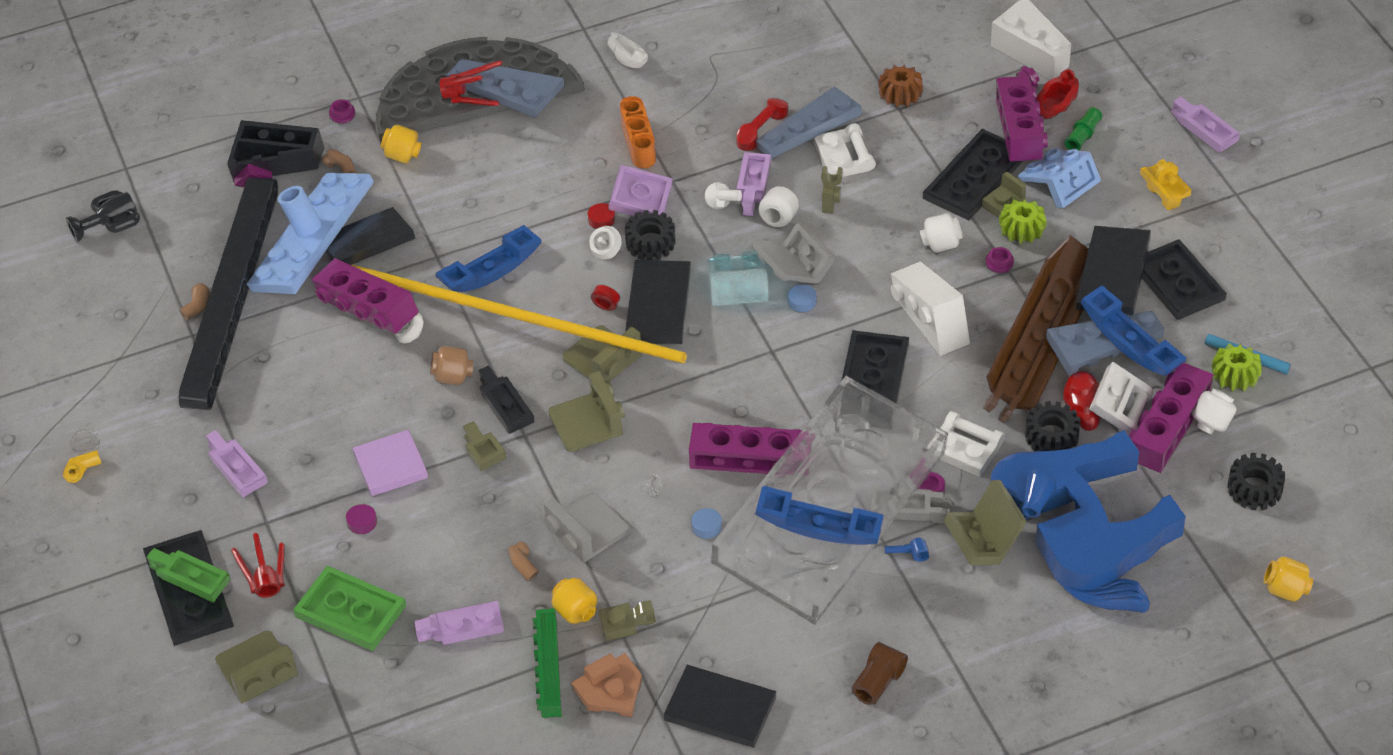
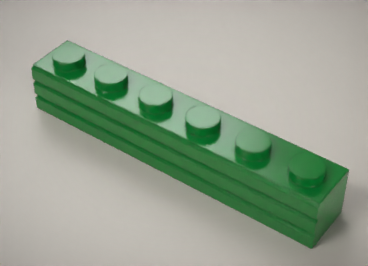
M555 608L536 610V618H532L533 630L537 629V634H533L534 646L537 645L538 650H534L535 662L538 661V666H535V677L539 678V682H535L536 694H540V698L536 699L537 711L541 710L542 718L562 717Z

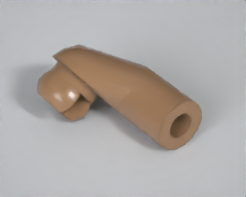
M336 149L327 150V154L322 157V162L328 165L329 168L337 164L340 166L342 173H357L351 158Z
M203 283L192 287V301L180 308V313L186 321L198 315L206 308L210 290Z
M519 541L516 545L510 546L508 555L516 570L529 582L537 576L539 571L527 558L530 552L529 547L526 543Z

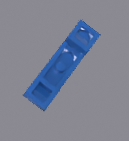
M522 225L502 236L501 246L466 265L456 261L436 272V278L455 292H465L481 288L500 279L518 267L539 247L541 238L525 225Z
M1103 285L1082 299L1081 304L1101 332L1120 351L1139 365L1152 372L1166 376L1186 362L1187 358L1167 340L1159 344L1121 311L1123 303Z
M762 486L755 515L775 526L802 536L834 543L855 545L878 543L884 514L859 508H853L852 514L792 500V492Z

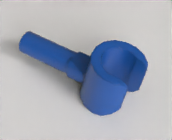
M920 537L911 540L910 544L885 546V554L912 553L913 559L918 562L929 559L926 541Z

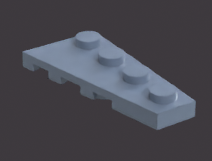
M461 59L446 74V77L486 65V63ZM498 66L472 75H481L483 77L482 80L465 84L467 91L492 101H498L499 104L536 118L564 87V78Z
M834 86L756 140L758 150L763 154H771L772 159L862 115L861 105Z
M1153 311L1127 315L1153 339L1163 338L1165 329ZM1093 321L1047 329L1046 339L1069 376L1078 372V368L1086 365L1090 368L1097 365L1099 359L1107 356L1114 358L1122 353Z

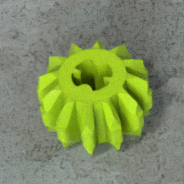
M1013 199L1011 204L1004 205L1003 211L999 215V224L1002 236H1008L1009 242L1018 240L1020 245L1023 241H1028L1032 244L1034 239H1041L1047 225L1044 207L1038 206L1036 201L1029 203L1026 199L1022 202Z
M1228 343L1225 349L1219 348L1211 363L1212 374H1214L1213 381H1218L1221 388L1230 387L1232 392L1236 388L1245 392L1248 386L1255 387L1262 373L1260 354H1255L1252 347L1243 348L1241 343L1238 347Z

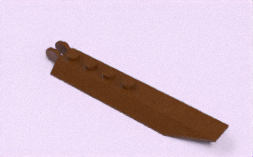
M1071 235L1046 258L986 376L992 394L987 399L983 409L989 413L997 406L999 399L1006 402L1007 404L998 417V420L1002 423H1005L1010 418L1015 409L1031 410L1036 408L1059 361L1046 339L1047 329L1077 324L1083 312L1082 310H1076V300L1089 248Z

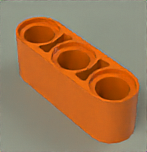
M626 97L620 102V117L632 163L637 168H649L656 162L655 138L642 99L639 97Z

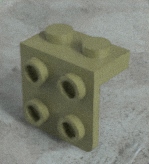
M603 325L595 327V329L614 333ZM633 327L622 334V336L641 340L640 332ZM583 337L563 353V361L588 379V374L600 371L604 381H611L641 357L642 353Z
M600 371L588 374L590 394L552 406L548 410L549 417L568 452L623 435L622 418H625L623 406L620 401L615 402L613 387L609 380L604 381Z
M1001 480L991 481L973 512H948L943 520L970 565H999L1026 523L1025 517Z
M268 630L247 639L215 657L217 666L241 704L298 675L288 645L281 647L273 633Z

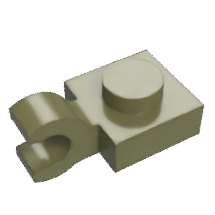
M823 166L821 174L823 182L822 213L833 214L835 203H840L841 186L837 185L842 181L843 169L838 167L837 174L833 175L828 173L827 166Z
M474 421L463 426L464 431L467 433L464 435L467 442L465 444L466 452L480 471L507 459L506 451L492 432L483 435Z
M651 600L637 604L632 610L629 602L599 610L606 642L637 634L636 626L650 625L656 622Z

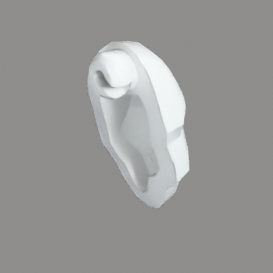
M611 32L607 44L615 54L616 59L622 65L629 68H641L648 60V54L637 43L626 36Z

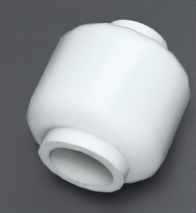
M780 186L771 188L760 202L759 214L762 220L770 226H786L797 213L799 207L798 199L788 188Z
M949 213L927 218L924 222L925 229L920 230L924 247L929 245L935 253L956 248L959 245V239H963L958 218H953Z
M1215 388L1211 392H1203L1192 411V416L1198 421L1196 427L1211 435L1214 430L1219 432L1225 431L1237 411L1236 406L1233 404L1234 398Z

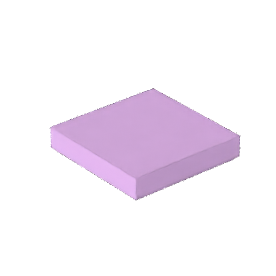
M620 164L608 209L635 216L637 212L644 215V210H648L649 214H652L653 210H658V215L665 211L673 178Z
M409 429L353 447L354 456L371 497L428 478L427 470Z

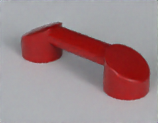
M769 98L767 106L751 123H745L738 129L736 134L737 147L743 151L755 149L757 147L756 140L758 139L757 131L769 118L781 120L787 117L789 113L788 103L779 98Z

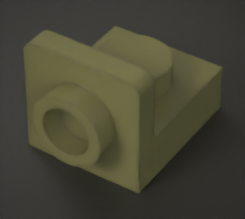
M1005 172L1002 174L1001 186L982 199V207L999 218L1005 204H1011L1013 199L1018 202H1022L1025 199L1026 184L1009 172Z

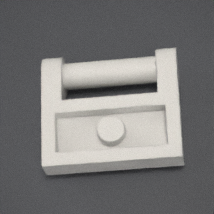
M852 123L845 129L823 133L814 138L815 148L822 165L827 166L828 173L837 174L838 167H842V177L874 169L876 163L873 156L868 153L861 137L862 130L860 125ZM852 141L859 157L858 160L852 161L845 142Z
M1112 362L1106 368L1089 410L1117 427L1119 432L1125 430L1129 436L1132 430H1138L1137 423L1145 403L1150 401L1153 389ZM1132 391L1135 399L1128 416H1125L1122 413Z
M950 411L944 424L927 446V454L980 477L1002 446L1005 433L998 430L993 432L960 418V414ZM956 428L989 443L985 446L953 431Z

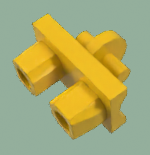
M1162 159L1153 166L1140 168V175L1146 180L1147 188L1152 193H1156L1161 197L1162 205L1167 210H1171L1180 206L1183 198L1191 196V188L1177 174L1178 167L1175 163L1166 162L1165 159Z

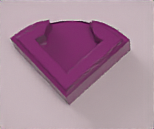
M248 164L234 177V185L244 188L248 177L272 178V172Z

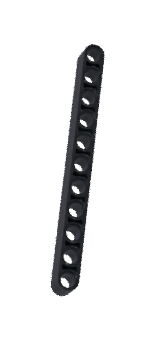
M247 178L180 385L178 396L180 408L212 409L249 291L247 283L255 272L277 201V179Z

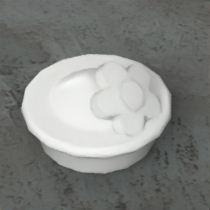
M610 226L596 229L591 234L589 240L592 254L602 260L614 257L622 244L619 232Z
M420 313L395 334L399 342L406 344L418 339L424 323L423 316Z

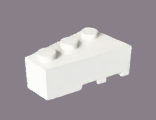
M1019 0L992 22L991 46L1029 68L1032 67L1036 72L1049 79L1058 77L1063 70L1069 68L1071 43L1030 0Z
M921 261L891 273L893 285H891L890 289L892 296L899 302L940 356L970 344L964 300L961 293Z

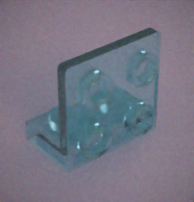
M747 251L741 253V256L730 257V254H716L713 258L707 259L713 306L769 301L767 266L758 257V252Z

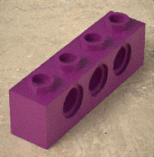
M1029 76L996 78V104L1009 160L1043 159V148L1048 147L1047 132H1044L1043 116H1040L1039 101H1036L1035 86L1030 85Z
M336 258L312 278L316 288L315 293L323 303H330L342 312L347 311L354 314L360 320L369 321L381 330L386 329L396 334L419 313L410 291Z
M1183 363L1176 368L1175 372L1172 371L1167 375L1164 389L1162 391L1158 390L1153 398L1152 408L1150 411L1145 410L1143 412L1138 430H1132L1129 435L1139 450V465L1162 473L1195 420L1192 416V411L1201 394L1205 391L1211 392L1214 374Z
M693 423L688 450L690 469L808 477L812 452V431Z

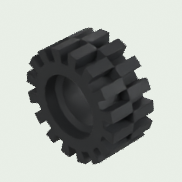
M644 210V215H641L639 212L635 213V218L631 216L628 219V223L626 222L625 224L627 250L631 251L633 257L638 254V259L643 260L644 257H647V260H652V257L655 256L657 260L662 259L661 254L665 257L668 256L669 250L673 251L674 245H676L674 222L672 223V218L670 216L667 217L664 212L658 215V210H653L652 214H649L648 210ZM647 233L659 234L658 236L651 238L642 236Z
M1045 401V407L1039 403L1036 405V410L1032 408L1029 411V415L1027 414L1025 438L1027 444L1031 445V449L1034 452L1037 449H1040L1039 451H1057L1077 446L1080 418L1079 416L1077 417L1075 410L1070 411L1069 405L1065 404L1064 407H1061V402L1056 401L1054 406L1051 405V401ZM1054 425L1062 428L1063 431L1051 433L1043 430L1042 427Z
M1251 453L1250 458L1244 454L1241 455L1240 460L1237 458L1230 468L1227 488H1229L1228 493L1230 496H1233L1235 503L1241 500V507L1246 508L1247 504L1252 505L1251 510H1257V506H1261V509L1265 510L1268 504L1273 507L1276 505V501L1279 502L1285 483V471H1282L1283 466L1280 463L1275 465V458L1271 457L1269 460H1266L1267 454L1262 453L1261 458H1258L1256 453ZM1257 477L1263 479L1268 484L1256 486L1248 483L1245 479Z

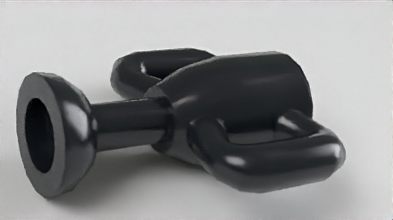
M118 190L110 191L92 200L90 207L96 214L82 220L72 216L66 217L68 228L76 242L82 240L84 230L98 224L105 226L110 232L117 233L135 226L140 221V214L137 212L128 192L122 193Z

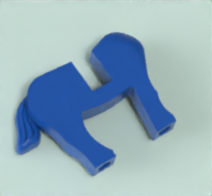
M1125 430L1116 433L1104 441L1083 444L1071 449L1018 452L1008 455L994 467L991 473V481L1001 480L1022 512L1027 476L1037 469L1051 473L1056 479V489L1040 514L1073 501L1075 502L1074 511L1037 524L1035 544L1054 578L1074 598L1088 605L1109 610H1129L1145 613L1149 610L1150 601L1140 583L1120 578L1133 567L1149 560L1162 546L1183 536L1186 516L1172 496L1168 495L1162 497L1159 503L1142 517L1125 522H1109L1100 500L1088 482L1137 471L1139 450ZM1022 512L1025 520L1031 518Z

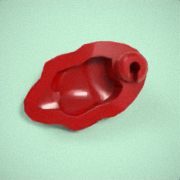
M1063 70L1059 77L1049 80L1037 95L1036 101H1039L1040 116H1043L1044 120L1051 119L1059 113L1067 111L1072 101L1077 98L1079 80L1075 77V73L1072 70Z
M1078 371L1068 378L1063 391V400L1065 404L1070 406V411L1075 410L1077 412V417L1079 416L1080 427L1085 431H1093L1098 427L1101 417L1089 410L1100 384L1091 374Z

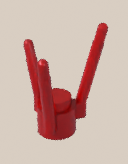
M499 60L459 74H452L449 77L441 78L440 91L443 99L451 98L452 104L462 102L499 106L498 101L462 97L461 94L466 92L465 84L480 81L483 78L481 75H472L501 66L502 61Z
M254 533V546L259 567L255 570L253 576L238 550L232 548L231 552L250 585L251 593H256L262 598H268L279 593L280 587L285 586L283 579L285 544L283 542L279 544L277 570L275 571L271 566L266 565L259 534Z

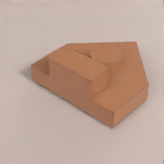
M610 653L584 667L585 675L571 682L572 690L588 711L601 713L604 710L617 712L620 716L633 717L636 698L642 684V674L626 653L617 658H614Z

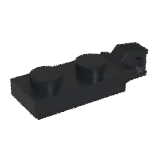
M489 365L479 369L480 382L482 383L479 386L481 394L508 434L535 422L533 413L507 376L497 378Z

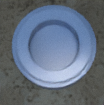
M796 285L790 289L788 304L793 310L807 312L816 306L817 294L811 286Z
M704 508L693 514L691 524L692 531L696 536L710 539L721 532L722 518L716 510Z

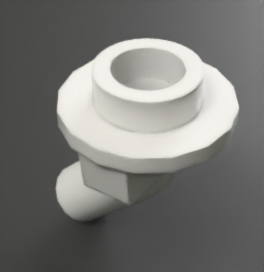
M720 182L712 183L705 191L707 205L716 210L727 207L730 201H740L742 199L741 190H729L726 184Z

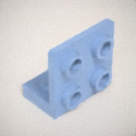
M1050 149L1044 153L1043 159L1028 164L1025 167L1026 170L1018 175V178L1025 182L1047 183L1057 208L1066 207L1101 181L1091 152L1078 151L1077 149Z

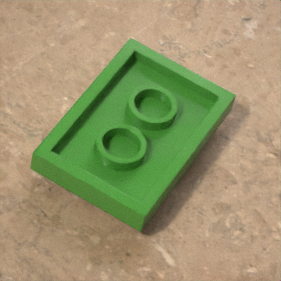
M327 565L293 609L294 616L302 621L374 651L405 609L406 601L405 598Z

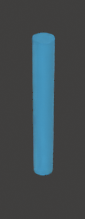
M1208 334L1205 339V345L1216 349H1225L1228 343L1234 347L1239 345L1212 334ZM1253 350L1255 354H1260L1262 366L1286 375L1288 374L1291 367L1290 363Z

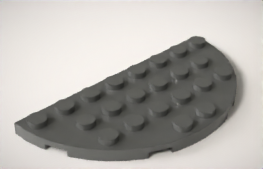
M487 37L457 40L426 51V56L414 63L409 61L393 75L379 98L380 104L376 112L377 131L380 142H382L386 129H391L396 124L419 133L512 109L502 104H499V106L462 102L452 104L451 98L443 99L440 91V79L446 77V74L461 59L486 64L501 60L502 67L564 78V87L554 98L584 91V82L576 69L570 63L566 64L559 59L556 52L530 41L505 37V41L487 40ZM467 90L465 94H461L462 97L487 99Z

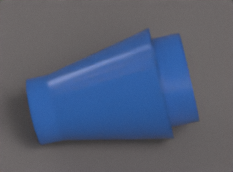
M1037 469L1027 476L1022 512L1025 515L1033 518L1039 517L1041 510L1056 489V479L1051 473Z

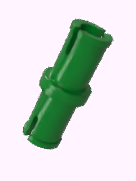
M1095 107L1088 108L1082 119L1075 122L1072 133L1065 140V147L1068 150L1077 149L1079 151L1084 142L1093 136L1094 128L1102 119V113L1099 109Z

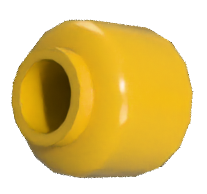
M397 124L391 129H386L380 148L384 149L385 157L404 164L408 163L412 157L417 158L422 147V143L418 142L417 131Z
M1282 556L1276 561L1272 560L1269 563L1263 582L1267 584L1270 594L1295 602L1303 594L1308 595L1310 593L1313 578L1309 577L1310 570L1307 564Z
M565 578L556 584L552 590V607L568 623L578 624L582 621L587 622L595 615V607L598 602L597 594L580 578Z

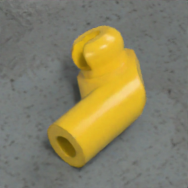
M95 450L70 458L63 470L64 479L67 482L76 483L82 478L87 468L102 464L98 451Z

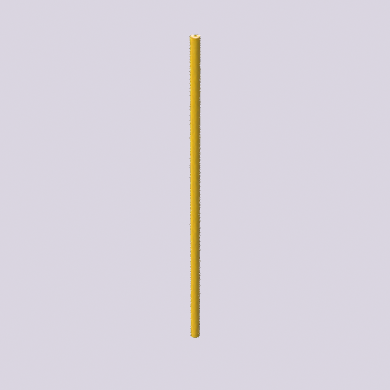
M351 265L411 292L682 364L687 358L686 352L369 268Z

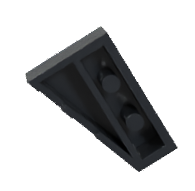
M241 120L227 165L233 182L234 177L248 164L271 171L272 176L315 170L319 168L325 147L319 128Z

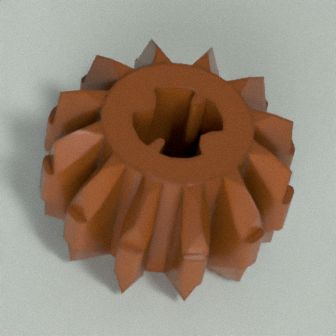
M905 64L902 67L893 65L892 69H884V73L880 75L878 80L880 98L886 100L887 105L894 103L897 108L899 105L908 107L910 103H917L923 93L921 73L916 72L915 67L906 68Z

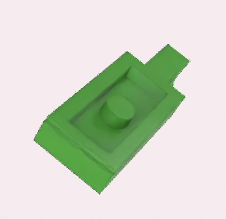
M153 548L147 556L150 564L149 567L156 571L157 576L211 602L216 600L231 580L228 572L179 550L168 555Z

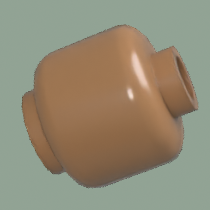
M442 346L438 352H433L430 374L434 375L438 383L461 385L466 377L472 376L474 361L468 359V352L464 348Z

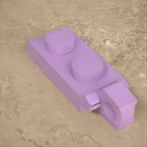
M1181 96L1173 101L1171 113L1180 124L1218 153L1239 141V132L1202 104L1198 106L1192 105Z
M744 152L737 184V190L742 192V199L740 200L743 206L742 215L753 216L755 203H760L765 196L771 167V154Z
M216 430L206 435L209 443L208 447L211 449L208 452L211 461L242 498L268 483L264 472L235 439H230L226 442Z
M498 601L439 612L427 618L414 621L418 642L434 639V641H442L443 645L504 632Z

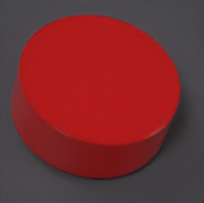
M599 203L589 208L587 215L588 223L594 229L603 226L611 227L615 223V211L608 209L609 204Z
M597 285L591 294L592 302L597 307L607 311L615 310L621 299L616 290L606 285Z

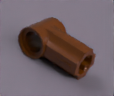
M878 641L868 656L866 667L853 684L852 693L860 702L866 705L876 704L890 682L901 677L908 662V655Z

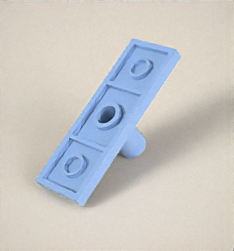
M326 173L309 197H307L301 186H292L282 191L278 196V202L290 224L248 281L247 285L251 292L296 294L374 183L370 174Z

